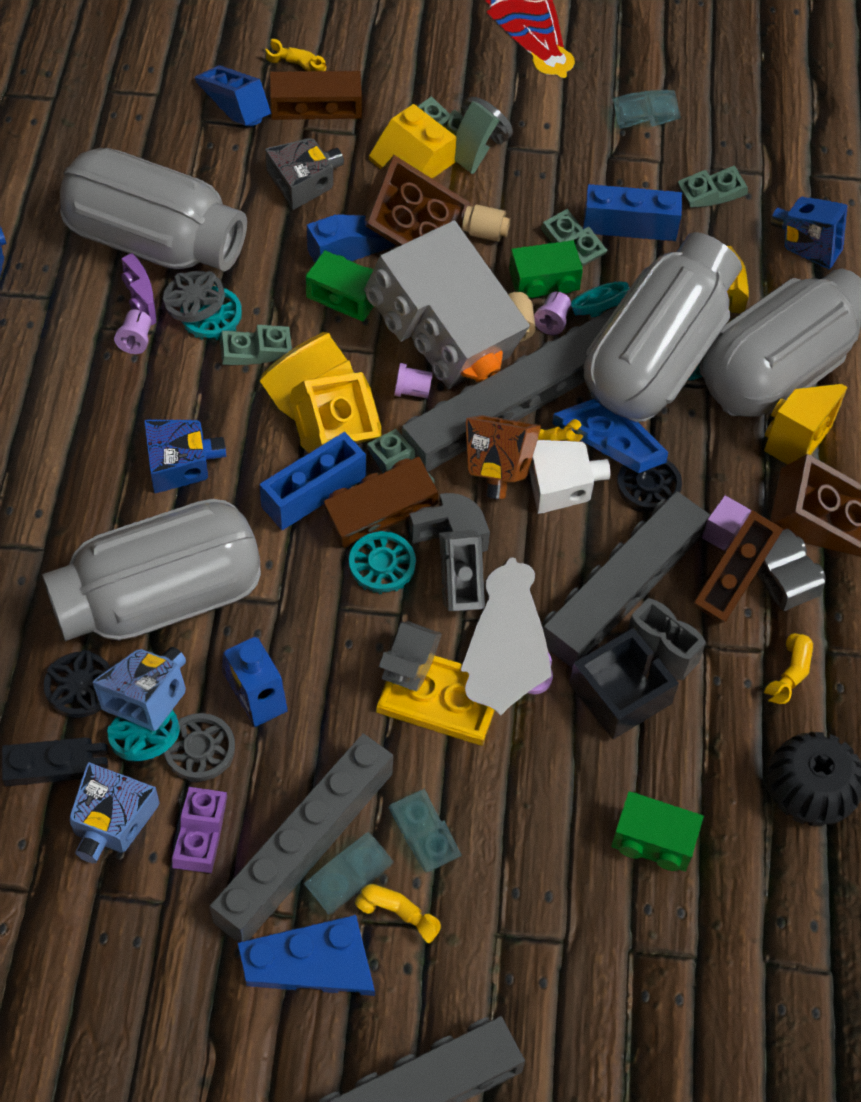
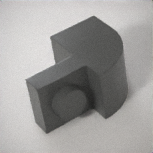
M455 493L439 494V507H425L409 514V535L413 544L439 538V533L475 530L482 536V552L488 551L490 531L483 512L474 501L463 495Z
M409 621L401 622L392 650L383 653L379 667L385 669L382 679L413 691H418L431 667L442 633Z

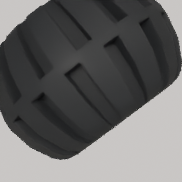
M823 732L801 733L784 742L775 751L768 768L770 793L773 800L778 803V807L787 816L789 814L794 816L793 820L802 824L808 822L810 826L822 827L840 822L858 807L861 801V761L846 742L843 744L838 742L840 738L831 734L825 737Z

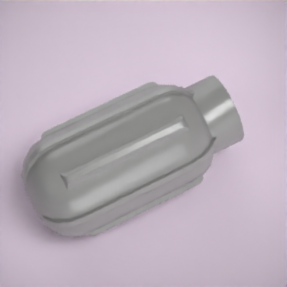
M97 148L81 153L63 172L60 187V213L62 220L71 231L82 237L128 254L133 253L136 257L173 269L190 268L203 263L226 271L235 263L241 252L247 231L246 214L240 210L223 205L218 192L210 184L198 178L110 148Z
M693 232L688 234L677 252H669L658 257L655 262L641 272L586 351L584 380L591 396L597 402L618 416L640 422L654 417L667 404L674 401L730 319V300L727 291L742 270L740 260L731 249L714 237L704 233Z
M846 269L833 270L822 279L800 280L792 278L728 322L699 363L700 374L703 376L710 394L722 406L723 411L732 416L754 417L764 414L771 415L781 398L787 400L794 389L811 387L841 365L860 334L861 278Z
M208 499L99 534L85 541L74 552L68 566L44 573L42 578L65 641L90 632H94L106 639L124 640L141 636L245 598L257 586L261 570L257 542L244 515L238 511L236 506L225 500Z

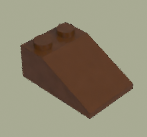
M805 454L781 468L770 521L784 530H791L804 543L861 557V484L811 455Z

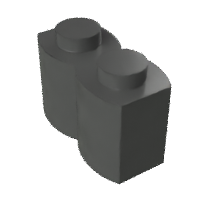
M789 529L782 531L756 573L766 584L775 603L783 611L821 596L826 580L822 567L814 563L806 555L807 549L804 541L799 536H795Z
M648 598L631 615L627 631L634 628L654 652L652 658L655 660L659 658L674 678L684 680L699 664L706 644L703 636L691 625L677 621L669 608L653 599Z

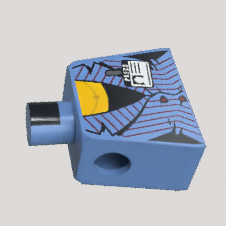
M170 647L161 656L143 649L134 651L93 681L101 709L155 732L185 694L186 687L180 670L186 663L185 656L175 647Z
M88 763L70 815V824L74 834L82 838L75 854L84 861L97 863L104 847L118 852L126 851L160 804L156 787Z

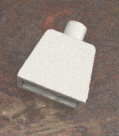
M537 440L529 474L538 514L589 501L594 481L610 479L608 459L589 461L587 448L583 442Z

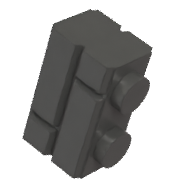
M475 530L439 533L442 584L445 586L442 588L443 605L448 611L485 608L482 536Z

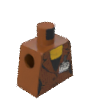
M485 415L466 418L468 471L471 475L487 478L486 497L505 499L507 482H517L527 477L541 425Z

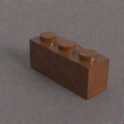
M361 71L270 72L272 120L362 119Z
M420 457L412 460L409 458L402 459L395 463L391 470L380 475L378 473L370 474L363 478L359 485L348 490L347 488L338 489L331 493L328 499L324 501L326 514L344 548L355 544L367 534L382 531L408 519L410 513L416 512L421 508L433 507L439 504L438 491Z
M753 510L747 513L691 605L720 623L726 622L784 529Z

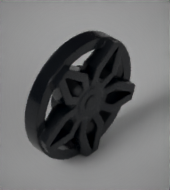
M667 460L666 463L659 465L665 468L663 470L651 468L641 473L636 472V474L627 475L624 474L630 468L622 465L617 478V487L621 497L636 511L653 512L662 499L668 501L677 491L681 492L682 478L679 470L673 463ZM675 481L676 489L672 494L668 486ZM628 491H630V492H634V491H635L634 497H633ZM659 493L664 494L666 498L660 496ZM641 495L646 496L644 501L639 500ZM652 497L657 503H650L652 501Z
M87 650L70 653L59 658L48 667L44 679V692L48 703L55 711L67 717L81 718L99 712L102 709L99 701L96 699L93 681L111 668L110 665L102 657ZM87 661L86 668L79 669L82 662ZM74 662V663H73L74 670L72 671V670H71L68 666H66V665L69 664V663ZM93 663L99 665L104 670H94ZM57 672L67 673V676L65 678L60 677ZM52 680L60 685L53 694H51ZM62 693H67L66 696L58 699ZM89 697L91 698V706L85 701V699ZM77 700V703L82 708H68L63 705Z

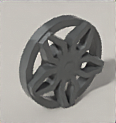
M478 97L467 98L461 107V111L465 114L472 101L482 105L500 119L490 138L496 144L506 142L513 134V129L508 119L489 102Z
M193 271L185 274L181 272L166 287L163 295V302L168 314L182 322H197L212 316L220 309L225 299L222 282L211 271ZM213 284L218 288V292L211 289ZM210 305L208 308L199 311L203 306ZM183 306L184 313L176 311L172 307Z
M196 713L178 720L184 741L173 744L164 752L169 768L176 775L189 780V782L198 783L199 781L213 779L229 768L235 754V739L232 730L222 719L211 714ZM204 722L214 726L201 731V728L195 723ZM186 726L193 731L189 735H187ZM221 731L217 738L213 739L211 735ZM225 736H227L229 741L228 752L221 746H218ZM179 750L185 751L183 754H173ZM214 754H219L224 759H214L212 756ZM187 760V770L181 768L175 762H184ZM206 761H208L212 766H216L211 770L205 771ZM194 763L201 764L197 772L192 771Z

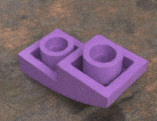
M130 253L121 258L124 271L121 274L122 280L131 293L129 304L132 310H140L138 317H140L142 311L147 313L151 318L152 326L157 323L152 286L144 267L136 256Z
M189 787L180 817L181 829L172 858L173 868L212 873L224 818L227 792Z

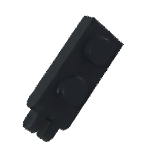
M90 738L2 745V781L4 786L8 787L79 780L83 778L88 763L105 769L108 768V759L101 757L108 754V746L105 743L92 744V739Z

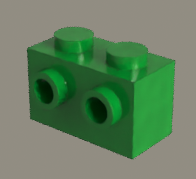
M574 240L511 249L509 272L515 292H522L528 297L536 298L549 295L552 292L569 293L580 290L583 267Z
M324 250L306 275V298L364 322L374 307L367 299L364 290L373 269L361 266L347 260L343 256Z
M628 791L611 847L619 849V852L627 857L636 859L643 857L655 861L663 869L686 872L693 856L704 815Z

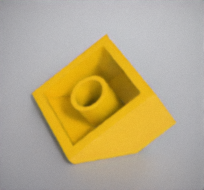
M412 104L391 118L371 151L369 160L381 169L395 155L428 177L434 178L455 163L456 136L415 104Z
M843 384L800 388L794 389L787 400L781 398L772 411L771 416L774 419L765 432L768 441L764 451L787 465L805 454L812 455L832 428L847 387Z

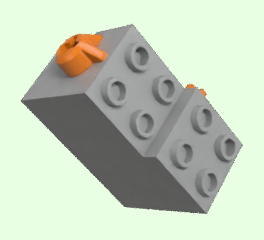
M455 220L380 255L364 289L369 302L376 306L384 317L387 328L392 333H395L400 342L412 337L416 349L421 354H424L432 366L434 375L445 384L447 389L469 378L474 379L476 382H482L488 376L491 377L498 373L501 368V362L511 356L530 327Z

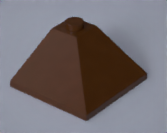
M393 155L374 178L367 197L365 226L399 247L454 220L462 229L466 208L471 206V203Z

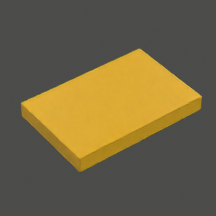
M434 656L426 678L418 691L386 681L376 707V713L483 746L495 710L468 698L465 687L469 673L461 671L463 664L438 656Z

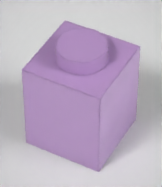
M724 496L708 518L702 538L725 550L743 519L751 510Z

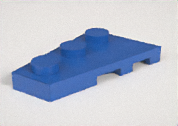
M595 399L553 414L552 424L561 429L571 420H579L581 427L578 430L572 429L575 434L583 435L581 441L637 473L667 462L668 451L638 422L612 413Z
M356 915L238 943L246 985L248 987L288 990L308 988L322 989L323 992L328 993L348 991L360 992V995L375 996V989Z

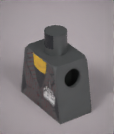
M311 138L265 149L266 171L292 209H296L333 187V169L344 165L342 153L337 147L323 152L317 142Z

